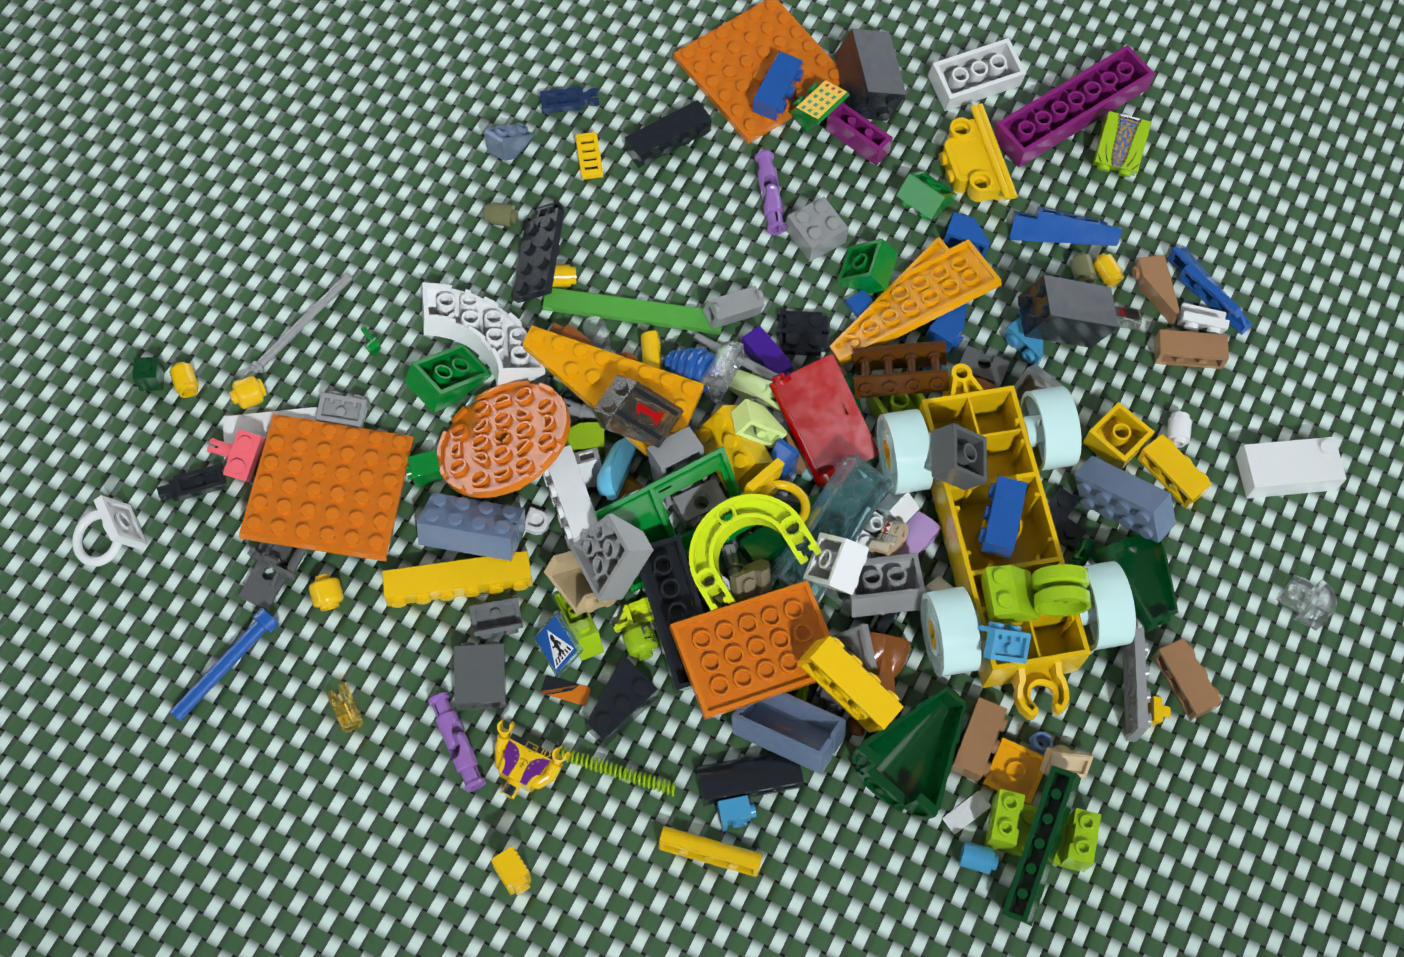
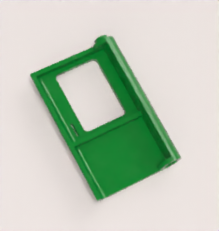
M721 446L595 511L594 514L597 522L608 514H614L643 531L649 543L676 536L663 504V500L673 493L716 471H720L729 497L733 498L742 494L724 446ZM727 514L724 517V521L730 520L733 514ZM756 525L746 526L737 530L724 544L756 528ZM696 528L680 536L688 561L690 544ZM638 575L628 590L631 594L642 589Z

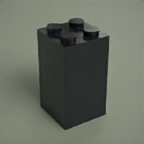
M852 28L834 55L842 88L850 94L845 99L846 104L866 119L888 121L906 96L890 32Z
M1043 275L1018 296L1024 337L1092 348L1119 327L1111 287Z

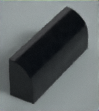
M774 752L696 766L703 806L717 804L718 801L746 795L750 798L802 788L804 783L800 764Z

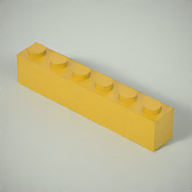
M528 551L515 552L512 561L479 557L382 571L384 598L387 605L393 608H401L409 603L428 604L431 600L438 599L450 601L459 596L472 598L477 597L480 593L500 594L504 590L509 589L522 591L533 586Z

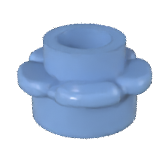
M1037 732L1029 739L1031 743L1029 745L1030 749L1041 755H1045L1047 748H1053V739L1046 732Z

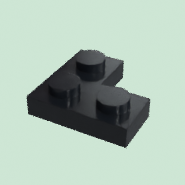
M1060 487L1048 502L1059 543L1073 551L1087 531L1068 518L1080 500Z

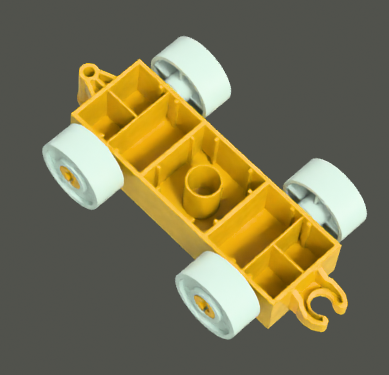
M959 363L952 368L949 376V391H943L942 397L922 400L919 410L911 409L880 414L877 420L878 453L887 488L892 495L931 488L956 585L955 588L925 592L921 597V623L927 654L931 666L938 677L978 670L982 688L1012 683L1014 703L1019 713L1027 720H1033L1039 712V708L1031 699V689L1036 686H1044L1052 693L1051 710L1054 715L1059 716L1065 711L1069 702V688L1063 674L1077 672L1091 654L1090 650L1132 643L1136 631V613L1132 591L1123 569L1117 562L1110 561L1082 566L1089 573V586L1086 588L1091 595L1092 606L1089 610L1080 614L1063 617L1039 614V620L1004 623V628H1006L1007 624L1022 626V632L1031 633L1026 664L983 658L988 632L978 630V625L988 626L989 624L981 583V576L985 568L1012 565L1030 571L1032 577V574L1040 568L1065 564L1039 471L1074 466L1078 463L1081 454V428L1076 405L1066 387L1057 386L1026 391L1019 405L1014 385L984 390L972 375L971 368L966 364ZM955 423L986 437L987 483L963 490L932 477L931 431ZM998 476L1028 483L1015 548L1010 558L980 551L982 542L978 541L981 527L985 528L987 520L983 519L986 505L990 506L992 499L987 497L991 483H996Z

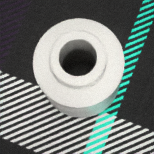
M1173 412L1168 419L1167 438L1171 439L1177 448L1184 447L1190 443L1192 420L1188 413Z

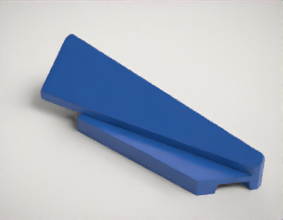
M1037 207L1035 215L1019 211L1013 212L1009 238L1010 240L1117 246L1122 228L1107 225V222L1094 218Z
M1175 246L1167 260L1181 272L1178 280L1211 309L1226 312L1225 319L1230 320L1229 325L1240 335H1243L1253 324L1241 311L1240 306L1225 293L1185 246Z

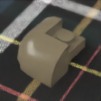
M759 559L744 565L743 571L730 575L732 595L737 603L772 592L771 570L768 561Z

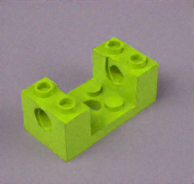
M1000 789L992 800L984 846L1021 856L1038 807L1025 804V795ZM1079 808L1073 810L1068 817L1053 865L1085 872L1094 864L1101 814Z

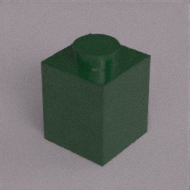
M134 358L132 379L139 391L163 390L165 369L159 358Z

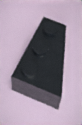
M623 655L586 722L587 731L604 748L658 698V688L625 655Z

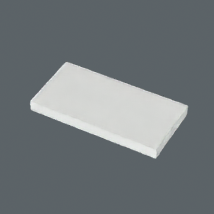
M311 407L223 416L224 442L234 443L238 429L267 438L273 414L317 421L315 418L318 408Z

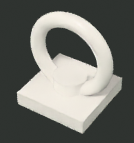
M102 495L93 500L97 510L86 514L78 522L72 538L76 557L83 564L92 567L102 566L113 560L119 553L122 544L137 549H142L148 545L131 505ZM102 519L103 527L113 542L105 554L99 557H92L83 548V535L86 528L92 522Z

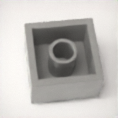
M824 196L787 216L786 231L809 262L846 243L849 228Z

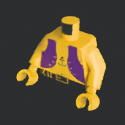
M503 718L497 725L499 734L494 750L495 767L499 770L500 777L507 781L501 793L514 800L520 788L531 793L534 789H541L553 782L563 766L562 762L569 759L571 753L568 751L564 757H561L559 751L562 746L555 748L551 753L514 733L510 737L509 733L514 729L515 723L512 721L509 729H505L503 727Z

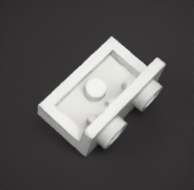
M1183 303L1180 308L1177 325L1184 326L1188 330L1206 331V333L1223 334L1228 330L1230 320L1225 319L1226 312Z

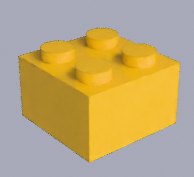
M1118 402L1088 432L1083 444L1103 461L1122 470L1148 444L1155 431Z

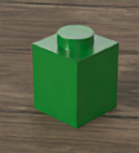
M435 450L407 457L409 466H405L408 480L413 479L415 487L443 480L439 471L440 467Z

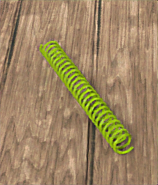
M565 746L561 751V757H564ZM575 750L572 751L570 758L566 760L567 763L571 761V764L575 763L576 766L580 764L581 768L585 766L588 769L590 767L591 771L594 769L595 772L599 771L600 774L604 772L605 775L609 773L610 777L614 774V778L618 777L619 780L623 778L624 782L628 779L629 783L633 781V784H636L638 782V786L642 784L643 788L647 786L650 789L652 787L653 791L657 788L658 792L662 789L663 794L667 791V795L671 793L672 797L675 796L674 789L676 783L673 782L670 788L671 781L669 780L665 787L666 779H663L660 786L661 777H659L655 785L656 775L651 781V774H649L646 780L647 774L644 773L641 779L642 772L640 771L636 778L637 770H634L631 777L632 768H630L626 776L627 766L621 775L622 765H620L617 772L618 764L616 763L612 771L613 762H611L607 770V760L602 769L603 759H601L597 768L598 757L592 767L594 756L591 757L588 764V754L583 763L584 753H582L578 762L580 752H577L573 760Z

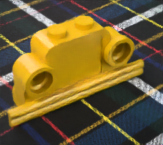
M983 104L972 105L970 109L974 119H954L950 124L948 140L944 144L943 151L939 153L940 164L944 165L946 170V181L951 184L955 192H967L968 197L975 202L993 199L997 201L1015 199L1018 195Z

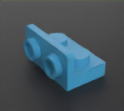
M989 621L988 626L978 625V630L988 632L983 658L1026 664L1031 633L1022 632V626L1007 624L1006 628H1004V624Z

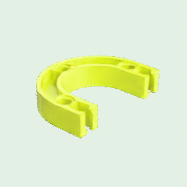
M745 494L718 504L701 520L691 540L689 565L692 577L711 611L719 609L714 603L713 597L722 591L726 595L723 598L724 603L728 602L729 605L737 603L719 570L721 548L725 541L737 530L751 525H763L773 528L784 537L801 565L809 560L806 555L803 556L801 551L797 549V545L804 540L810 542L808 548L810 551L813 550L815 555L822 552L803 520L788 504L768 495ZM727 514H733L730 520L724 521V517ZM792 527H799L796 533L789 534V530ZM715 578L712 585L705 586L708 579Z

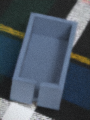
M1091 456L1074 474L1077 489L1079 490L1080 503L1087 510H1093L1101 514L1105 519H1111L1125 529H1131L1145 539H1151L1157 543L1176 525L1170 492L1094 456Z
M432 492L417 521L418 545L512 561L525 532V508Z
M787 693L736 709L732 715L733 734L821 775L832 759V753H836L845 738V719Z

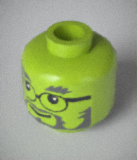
M644 622L628 626L626 628L627 631L623 635V640L629 656L639 658L641 661L651 658L653 652L658 648V641L652 626L645 625Z

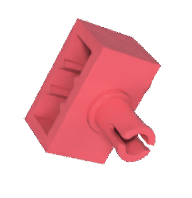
M238 429L234 443L229 444L211 438L209 443L218 446V448L208 446L207 452L227 458L223 472L224 475L252 483L266 438Z

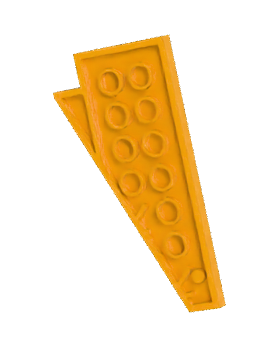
M938 237L830 345L831 352L838 363L843 366L854 360L853 348L882 346L1001 286V279L969 239L949 249L942 239Z
M531 326L523 342V349L645 456H648L647 447L651 446L657 439L620 417L616 412L618 410L622 411L663 436L661 438L663 440L674 432L688 427L704 390L703 383L535 326ZM635 386L678 411V415L671 414L633 391V388ZM638 402L656 413L660 411L665 413L657 425L653 424L654 420L643 412H640L639 415L636 413Z

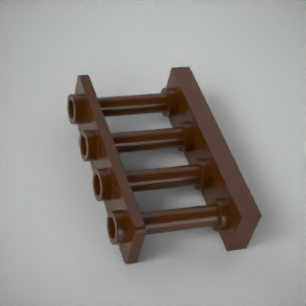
M945 341L853 348L855 372H861V376L854 377L856 398L949 391L948 370L940 369V365H947ZM931 366V370L917 371V367ZM907 368L908 372L894 373V369ZM884 370V374L870 375V371Z

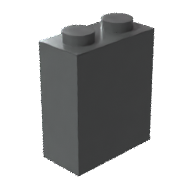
M489 641L485 645L465 642L461 643L460 646H454V704L457 711L507 708L506 650L504 644H500L497 641Z

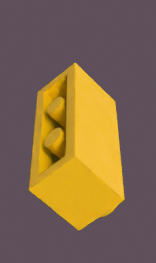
M1161 434L1146 446L1137 458L1185 509L1203 496L1212 485L1208 476L1200 472L1193 465L1191 459L1183 455L1176 448L1175 443L1164 434Z

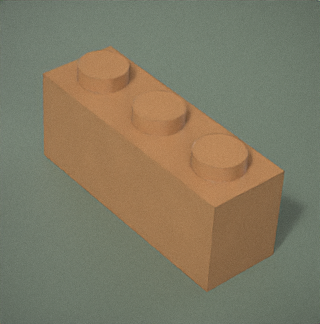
M1170 328L1160 329L1154 339L1155 364L1223 369L1229 360L1228 335L1199 333L1194 330L1175 331Z
M1185 638L1159 649L1154 654L1153 659L1189 721L1215 710L1222 704L1218 689L1212 686L1205 667L1199 664L1193 647L1187 644Z
M978 698L953 760L952 772L976 782L982 776L987 777L992 764L988 762L991 753L995 755L1000 740L996 739L998 732H1003L1008 722V718L1004 717L1007 708L983 698Z

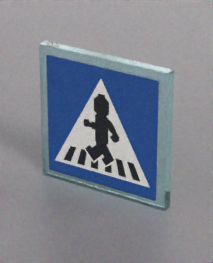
M559 610L553 613L533 637L557 678L567 670L583 651Z

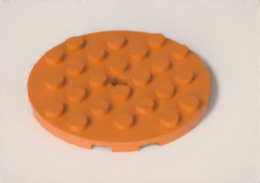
M514 381L498 385L476 396L477 401L467 408L463 406L451 419L453 423L448 431H443L437 447L439 471L452 489L463 495L475 498L505 495L522 489L543 474L554 463L562 452L569 436L570 413L562 397L552 387L541 382L538 385L530 384L529 381Z

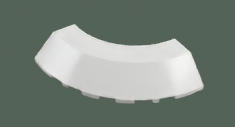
M422 283L424 335L448 338L474 350L490 367L497 386L514 381L532 382L545 374V367L523 349V342L528 333L521 326L522 322L511 312L508 314L499 307L497 302L487 297L483 299L476 296L468 289L464 292L452 289V285Z

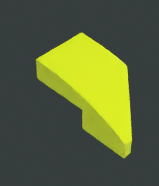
M643 598L630 603L628 606L625 605L618 623L614 626V630L618 633L627 631L626 628L634 623L644 622L645 625L653 623L646 599Z

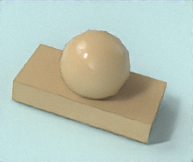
M1056 745L1053 748L1046 749L1039 770L1043 774L1049 775L1053 765L1077 773L1081 778H1086L1094 756L1090 752L1070 750L1069 747L1064 745Z

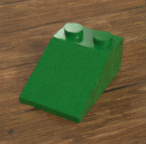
M459 344L412 362L404 382L431 412L435 413L454 404L491 377L492 373L466 345Z

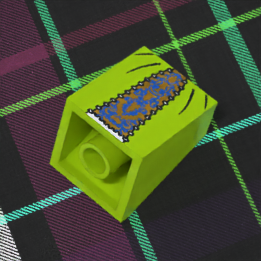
M1109 111L1102 123L1092 165L1097 166V169L1103 172L1113 170L1123 177L1135 176L1139 169L1152 122Z

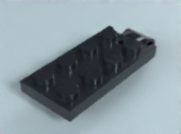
M558 201L538 207L536 218L533 220L526 218L512 296V300L517 303L552 293L564 218V207Z

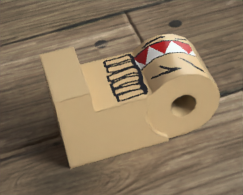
M889 519L886 520L876 541L872 540L868 546L872 558L882 557V553L886 554V556L899 555L908 537V525Z

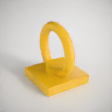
M777 458L746 484L742 495L762 494L773 497L777 490L789 491L798 498L801 504L799 516L805 523L811 509L809 498L796 484L779 480L785 463ZM798 526L792 527L789 531L795 530V529H797V528H799V527H798Z

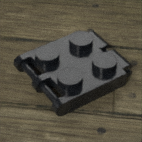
M777 311V317L779 318V328L776 333L779 336L778 347L785 355L821 356L822 352H829L830 335L828 334L830 332V317L822 316V312ZM784 319H786V328H783ZM783 336L785 337V346H783Z

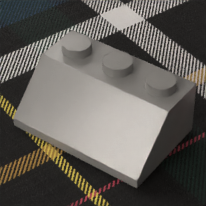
M911 553L867 558L853 595L848 594L852 618L921 610V597L926 590L918 554Z

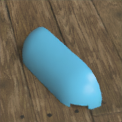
M626 438L620 439L611 447L597 476L598 493L600 497L606 496L607 500L618 498L638 454L635 446Z

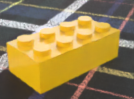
M827 636L815 641L796 663L868 732L885 730L903 708L899 703V697L891 690L887 691L880 684L881 680L872 672L868 673L862 667L863 663L855 655L850 656L843 649L845 646L839 639Z

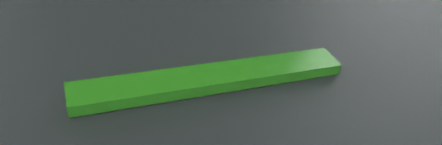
M552 288V293L545 295L543 310L717 335H721L722 326L711 330L702 308Z

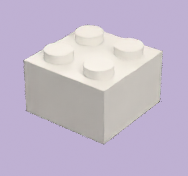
M820 532L816 543L822 552L818 555H815L814 552L812 553L803 578L823 587L853 595L858 585L863 565L867 561L869 548L847 538Z

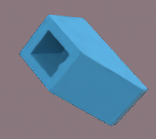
M1020 316L1007 327L1004 338L1009 346L1022 354L1026 362L1032 365H1039L1043 356V340L1024 337Z

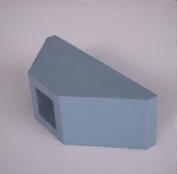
M521 123L486 128L484 132L487 151L504 161L515 159L534 136L533 133L528 131V127Z

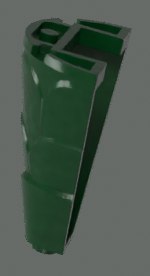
M947 687L912 707L907 714L892 721L885 730H881L861 742L852 757L853 764L858 766L856 773L860 780L875 796L901 813L905 809L913 812L912 816L915 818L931 819L936 817L941 809L948 774L951 772L955 747L959 743L967 703L961 699L956 691Z

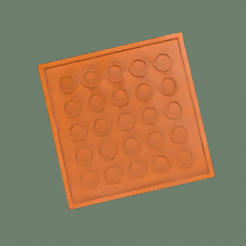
M765 0L673 53V59L747 144L793 118L789 113L794 108L792 103L801 95L806 97L809 94L807 89L815 82L820 84L826 80L842 88L837 64L779 0ZM780 51L803 60L802 70H804V75L800 83L796 82L793 97H788L785 112L779 114L777 120L774 121L754 113L752 110L753 99Z
M273 414L239 532L240 539L386 562L406 477L405 466L409 464L407 457L411 456L414 437Z

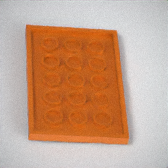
M808 580L694 616L669 626L704 720L816 683L796 662L815 641L830 636Z

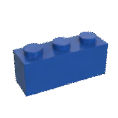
M779 51L753 99L752 112L774 121L777 120L779 114L785 112L788 97H793L796 82L800 83L803 78V60Z
M998 476L996 483L990 484L987 497L992 499L990 506L986 505L983 519L987 520L985 528L981 527L978 541L982 542L980 551L1010 558L1015 548L1028 483Z

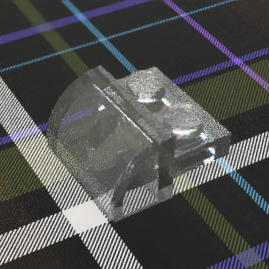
M734 341L722 343L702 377L700 383L708 387L712 402L720 403L745 359L744 345L742 343Z
M1294 576L1276 598L1278 602L1298 611L1294 620L1315 631L1334 615L1337 607V598L1334 590L1322 579L1316 585H1313L1305 578Z

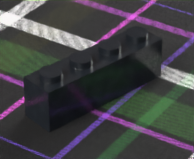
M697 100L626 136L625 150L638 168L649 165L655 159L670 154L680 146H686L692 140L707 135L711 131L712 118Z

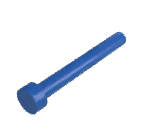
M260 608L253 616L255 622L169 711L180 722L266 631L272 633L279 625L264 609Z

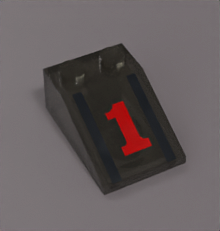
M620 375L616 376L592 410L601 428L660 448L684 412L682 408L641 383Z

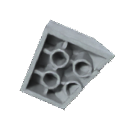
M614 514L606 515L593 526V530L589 533H584L580 536L578 542H573L569 545L598 601L623 599L653 552V548L643 531Z

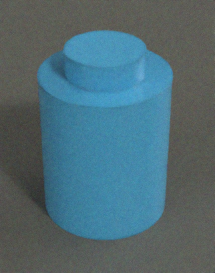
M964 841L958 866L990 874L991 870H996L999 855L995 854V849Z

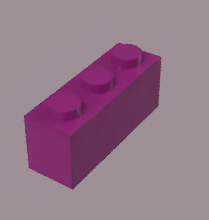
M843 102L828 115L826 131L876 166L890 152L893 137Z

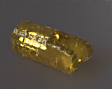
M344 682L338 686L343 699L342 702L333 691L328 692L326 695L339 720L342 731L346 733L358 729L363 725L364 721L358 712L347 684Z

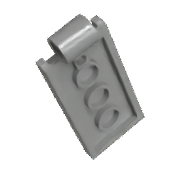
M1137 620L1132 643L1122 645L1126 741L1136 742L1152 724V715L1148 712L1151 691L1147 688L1146 680L1149 678L1150 668L1146 664L1145 658L1148 654L1149 646L1148 641H1145L1144 628H1138Z

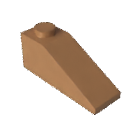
M1165 255L1139 257L1132 268L1133 279L1136 280L1140 291L1167 322L1174 324L1180 315V309Z

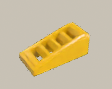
M597 133L577 134L576 147L582 180L603 177ZM591 150H594V152L582 153L583 151H591ZM597 166V169L585 170L587 167Z

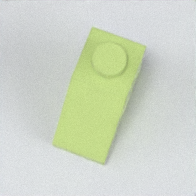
M745 399L731 412L736 435L773 448L780 438L783 439L787 435L786 430L761 404Z

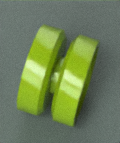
M1058 564L1040 568L1032 574L1033 589L1037 592L1034 595V609L1037 613L1055 617L1072 616L1083 613L1092 606L1090 592L1086 589L1089 586V573L1086 568L1072 564Z

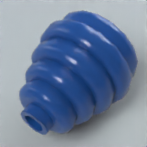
M705 348L679 349L678 351L672 350L668 355H665L662 359V368H664V371L703 383V392H706L714 383L718 362L716 356Z

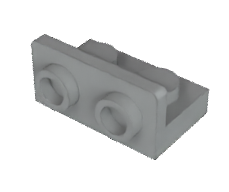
M337 391L321 392L315 419L320 422L363 428L367 410H370L371 405L361 395L354 394L352 397H347Z

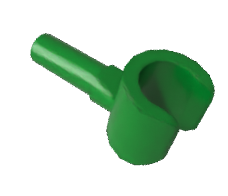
M364 326L361 328V331L368 340L365 348L374 356L381 350L378 339L373 338Z

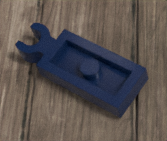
M582 87L540 91L542 114L585 110V104L598 106L599 98H591L598 96V89L591 88L587 92H583Z

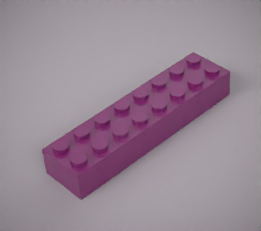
M1127 45L997 122L994 135L998 145L1019 168L1107 115L1109 111L1112 112L1148 90L1155 73Z

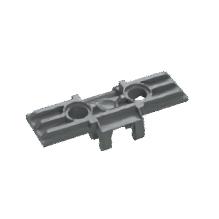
M261 542L257 550L250 547L247 554L257 563L239 593L238 598L269 611L285 580H294L296 576L294 573L308 549L297 548L286 569H283L282 567L293 547ZM273 568L276 572L274 578L265 580L263 577L264 572L267 569Z

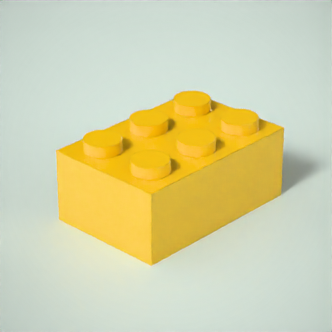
M723 405L695 434L703 445L706 454L724 446L741 490L745 489L746 484L770 465L773 460L763 444L736 435L731 412L739 405ZM716 471V473L718 474V476H719V478H720L722 484L724 485V487H725V489H726V486H725V484H724V481H723V479H722V476H721L720 471Z

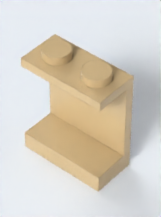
M572 551L554 555L544 571L577 615L585 612L591 613L597 608L604 606L610 607L617 601L597 600Z

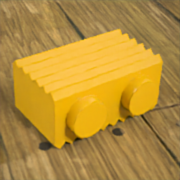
M511 846L491 859L495 871L510 895L515 893L520 895L531 887L529 884L532 879L529 870L524 865L515 847Z

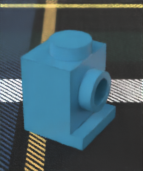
M748 795L717 802L722 832L727 831L728 825H732L733 828L746 826L747 822L751 821V818L756 817L754 802L749 803Z

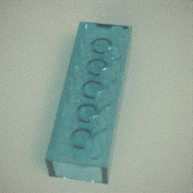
M845 455L810 509V515L804 524L816 542L820 532L856 542L893 482L857 455ZM804 540L797 545L798 551H801L803 556L806 555L809 559L802 565L789 545H787L771 570V577L785 587L806 581L803 577L813 550L810 551L808 548L810 542ZM808 581L818 602L826 587Z

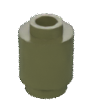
M497 202L486 205L485 221H489L490 224L512 227L513 223L516 224L518 221L519 212L515 210V205Z
M1086 253L1075 254L1069 262L1074 280L1094 284L1097 275L1091 255Z

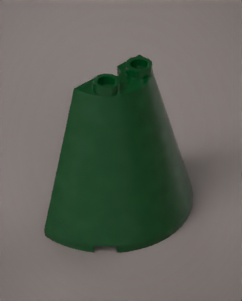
M1137 534L1088 552L1094 564L1115 561L1121 566L1132 591L1136 619L1142 625L1144 631L1170 622V616L1179 613L1164 539L1157 543Z

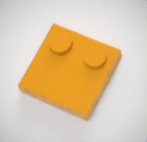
M1002 737L983 785L996 791L1003 789L1025 795L1024 803L1031 805L1043 775L1039 769L1044 755Z

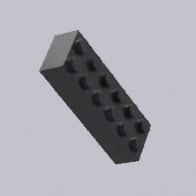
M680 535L650 543L653 552L638 576L674 693H679L691 689L692 686L669 626L670 624L704 614Z

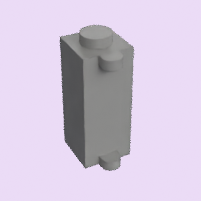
M756 286L708 300L702 311L711 330L757 316L765 306L763 293L761 290H757Z

